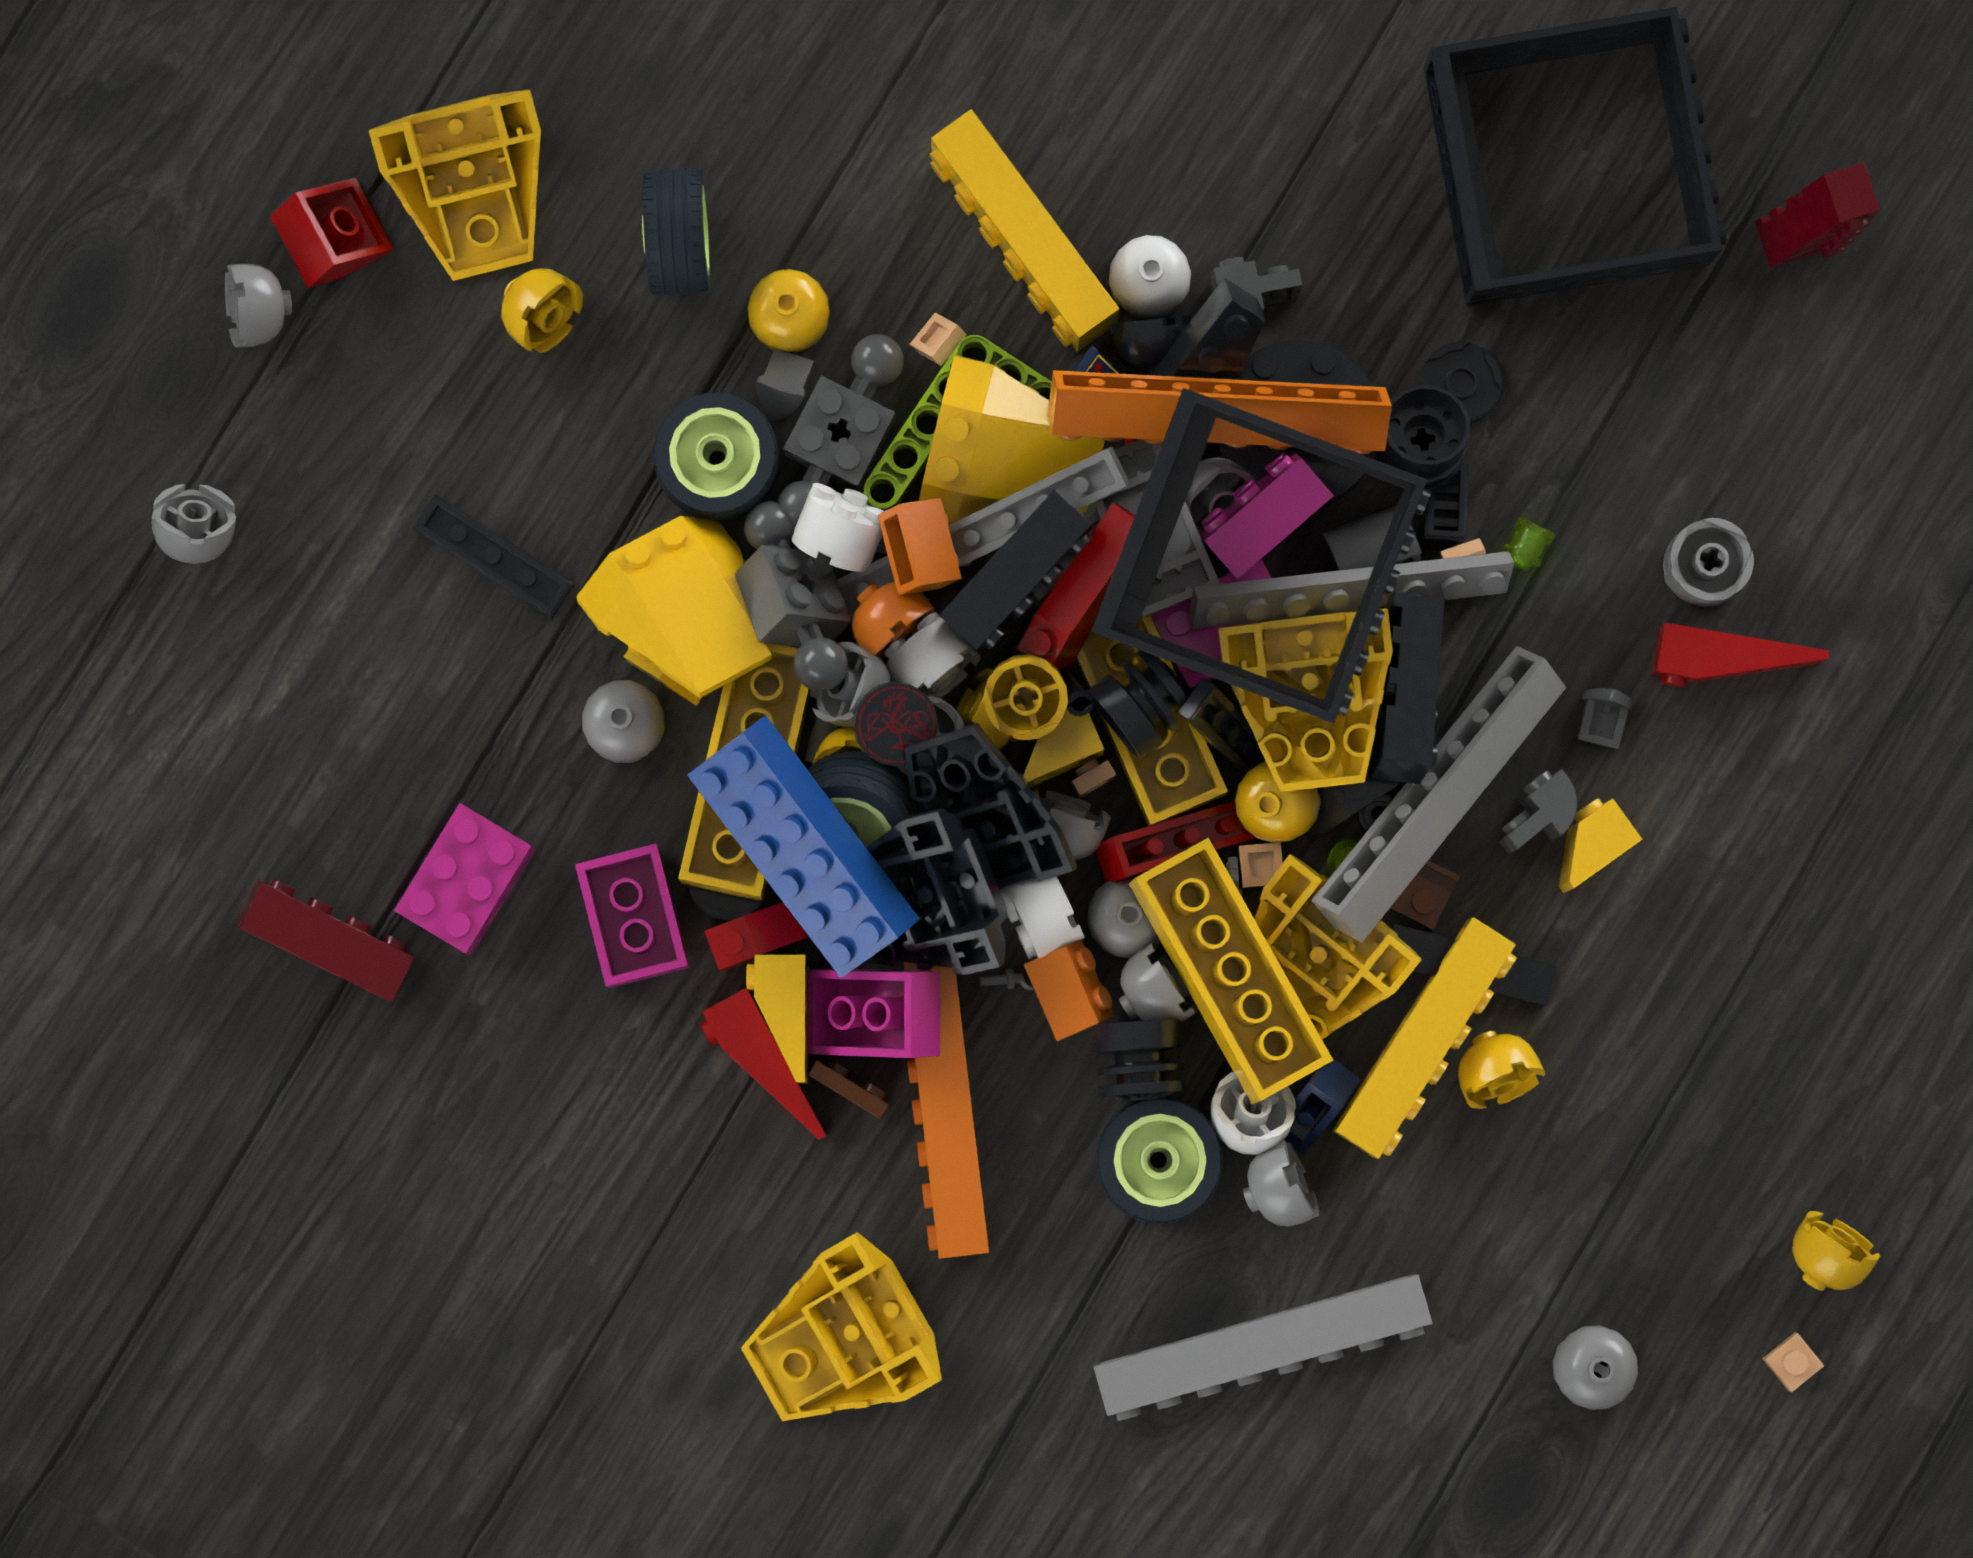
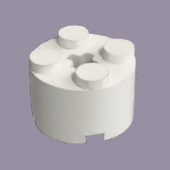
M813 483L794 529L792 542L800 550L814 558H817L819 552L830 557L831 561L829 564L849 571H866L882 538L877 515L884 511L867 505L868 497L856 490L845 489L844 494H841L826 485Z
M934 612L918 624L917 629L919 631L907 641L904 638L895 641L884 654L889 659L886 666L892 681L909 683L927 696L942 699L968 676L963 670L967 664L971 662L976 667L981 656L968 641Z
M1035 876L1006 885L1003 889H1000L1011 923L1017 920L1020 921L1021 925L1015 928L1028 959L1036 956L1040 959L1058 948L1084 939L1081 927L1076 924L1073 918L1074 911L1057 876L1039 882Z

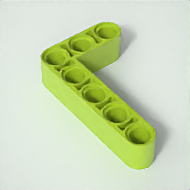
M979 335L964 337L947 359L866 480L864 495L868 497L867 505L881 510H888L901 504L927 465L934 433H921L917 428V423L924 416H934L938 419L943 399L940 389L947 383L954 355L963 357L967 349L979 348L986 355L984 362L994 364L1004 371H1015L1020 376L1022 384L1027 387L1030 386L1039 393L1050 394L1052 381L988 339ZM901 450H911L917 455L918 459L913 467L903 469L895 464V455ZM879 484H888L894 489L895 493L890 501L879 503L871 497L873 488Z

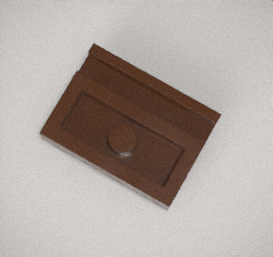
M1428 860L1389 910L1432 931L1460 876Z
M829 1059L826 1066L816 1061L808 1074L809 1076L882 1120L890 1107L889 1104L883 1101L887 1093L867 1081L864 1082L862 1087L854 1084L847 1079L851 1071L832 1059Z

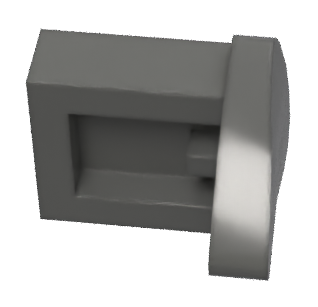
M774 349L764 375H760L756 382V391L760 405L772 421H778L789 416L801 405L806 395L805 387L812 373L813 360Z
M1596 688L1585 690L1582 700L1586 702L1576 741L1615 751L1619 750L1627 713L1632 711V699L1615 689Z

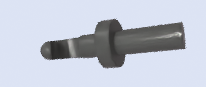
M1012 968L1005 969V974L979 976L980 986L1005 985L1008 990L1014 989L1015 984H1020L1025 990H1034L1033 985L1029 986L1024 981L1023 973H1014Z

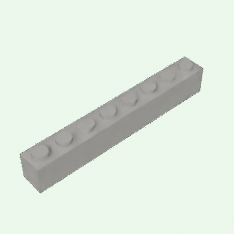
M1518 646L1515 647L1436 745L1438 755L1435 768L1427 772L1420 784L1406 783L1311 900L1335 929L1360 942L1364 941L1566 689L1565 685L1545 658Z
M1411 1274L1094 1364L1093 1369L1107 1416L1115 1414L1117 1421L1141 1415L1140 1407L1156 1403L1158 1409H1163L1182 1403L1180 1395L1197 1391L1198 1398L1222 1392V1383L1236 1379L1239 1386L1263 1380L1261 1372L1278 1368L1279 1375L1303 1369V1360L1317 1356L1320 1363H1325L1344 1357L1342 1349L1356 1345L1359 1346L1360 1352L1384 1346V1337L1398 1333L1400 1340L1425 1334L1423 1326L1433 1323L1419 1275Z

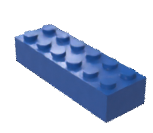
M766 715L687 774L840 978L895 941L920 919Z

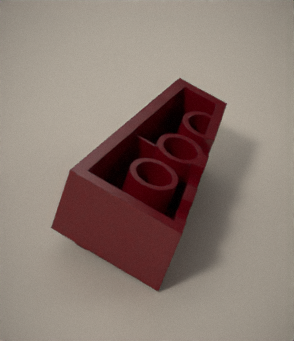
M1865 162L1822 175L1803 188L1801 193L1787 199L1785 211L1782 206L1775 207L1769 212L1770 216L1759 218L1755 221L1770 268L1818 253H1822L1823 258H1828L1845 252L1847 250L1846 246L1854 243V238L1863 234L1862 229L1870 226V220L1880 211Z
M257 879L235 923L237 927L390 1002L393 1001L414 959L412 955L405 952L408 944L388 934L385 935L382 941L368 934L371 926L348 915L346 921L343 922L330 915L333 907L310 897L308 903L292 897L296 889L278 880L272 879L270 885Z

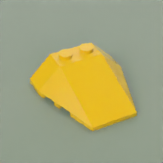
M530 89L487 95L412 114L369 130L381 174L390 184L402 202L403 207L412 217L453 281L533 261L541 128Z
M954 355L938 415L919 501L941 498L949 524H953L1101 452L1105 440L1100 437L1085 436L1069 440L1059 435H1052L1048 420V399L1041 396L1038 391L1030 386L1027 387L1006 374V371L994 364ZM1087 505L1078 511L1082 514L1089 506Z
M679 516L609 553L576 596L577 602L599 631L608 637L612 634L627 644L629 651L638 657L643 655L658 665L660 672L699 698L772 659L768 643L758 642L735 576V572L744 564L741 550L719 521L688 516Z
M858 1232L820 1253L814 1260L813 1265L793 1285L786 1297L771 1311L741 1347L782 1421L829 1414L834 1411L851 1408H866L870 1405L887 1402L906 1401L942 1380L935 1336L893 1261Z

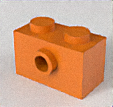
M941 498L901 503L877 515L899 595L941 589L962 579L959 570V559L954 551L949 531V520L944 512Z
M1082 940L1065 945L1040 959L1036 958L1024 964L1057 1041L1115 1017L1112 1011L1113 1003L1110 993L1101 985L1095 972V959L1091 951L1084 946Z

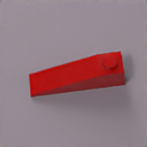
M1118 503L1111 505L1092 532V541L1074 558L1035 614L1017 647L1018 650L1024 654L1045 658L1058 669L1073 665L1093 628L1135 515Z
M1663 623L1658 628L1651 676L1660 677L1662 685L1685 688L1686 682L1695 683L1820 664L1829 658L1830 651Z
M1235 801L1111 837L1100 843L1096 853L1105 881L1116 882L1139 876L1207 838L1210 839L1215 850L1218 851L1256 839V837L1244 828L1237 816Z
M783 902L705 930L716 964L721 972L755 960V955H769L811 939Z
M745 988L702 1011L706 1021L700 1023L710 1044L714 1045L719 1042L721 1048L818 1140L827 1137L801 1085L795 1081L749 989Z

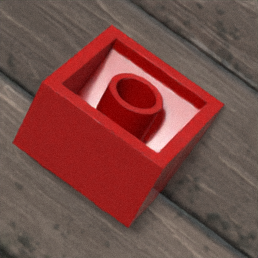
M356 178L296 192L270 216L308 288L337 281L383 257L394 249Z

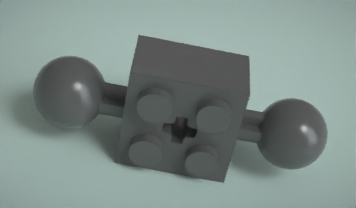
M872 334L864 337L856 344L851 355V366L856 376L849 389L821 375L783 448L785 456L808 467L803 480L795 481L785 486L779 493L776 501L782 507L794 528L813 483L827 486L831 479L849 489L860 492L896 422L895 412L871 400L878 387L887 386L894 382L903 369L904 356L902 349L891 337L883 334ZM844 426L850 437L848 439L841 437L838 443L834 442L831 430Z
M776 501L759 503L750 510L744 524L746 538L757 551L735 572L758 642L799 647L793 664L798 680L805 687L814 691L833 689L844 679L848 666L844 650L834 640L852 623L832 565L829 564V557L818 553L817 558H814L802 550L791 549L790 545L793 543L792 536L795 528L782 507Z

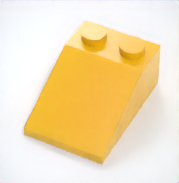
M755 955L754 964H747V989L754 991V998L795 1081L799 1084H808L807 970H809V958L806 955Z

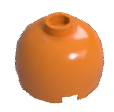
M875 582L856 598L861 605L853 614L851 627L854 639L858 645H861L874 656L878 655L880 658H883L885 651L895 641L904 638L910 632L913 634L917 631L918 624L925 617L934 613L935 609L922 592L899 595L895 582H890L882 587H879Z

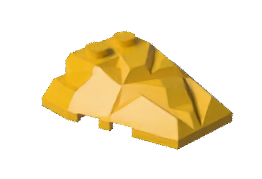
M1388 608L1379 609L1385 612L1376 637L1368 634L1363 649L1369 652L1363 672L1360 677L1353 674L1347 688L1354 693L1345 717L1337 714L1334 723L1231 685L1280 792L1365 782L1376 732L1378 712L1384 694L1383 689L1388 665L1390 664L1393 652ZM1357 611L1271 620L1219 628L1222 661L1323 699Z
M1289 854L1264 886L1254 919L1323 1040L1335 1030L1396 993L1422 961V958L1382 920L1377 923L1363 942L1335 929L1311 901L1329 878L1323 874L1320 875L1309 865L1294 855Z

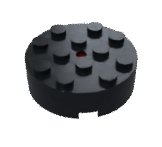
M1305 340L1283 341L1256 351L1249 356L1238 379L1373 387L1364 371L1347 355L1328 345ZM1215 443L1218 458L1230 459L1247 469L1257 482L1268 473L1264 467L1274 457L1283 451L1286 455L1295 451L1334 495L1320 508L1333 504L1343 498L1365 475V473L1296 447H1289L1285 450L1272 449L1266 445H1248L1243 448H1235L1225 443ZM1377 451L1360 455L1374 459ZM1242 477L1239 478L1238 483L1241 486L1246 483Z

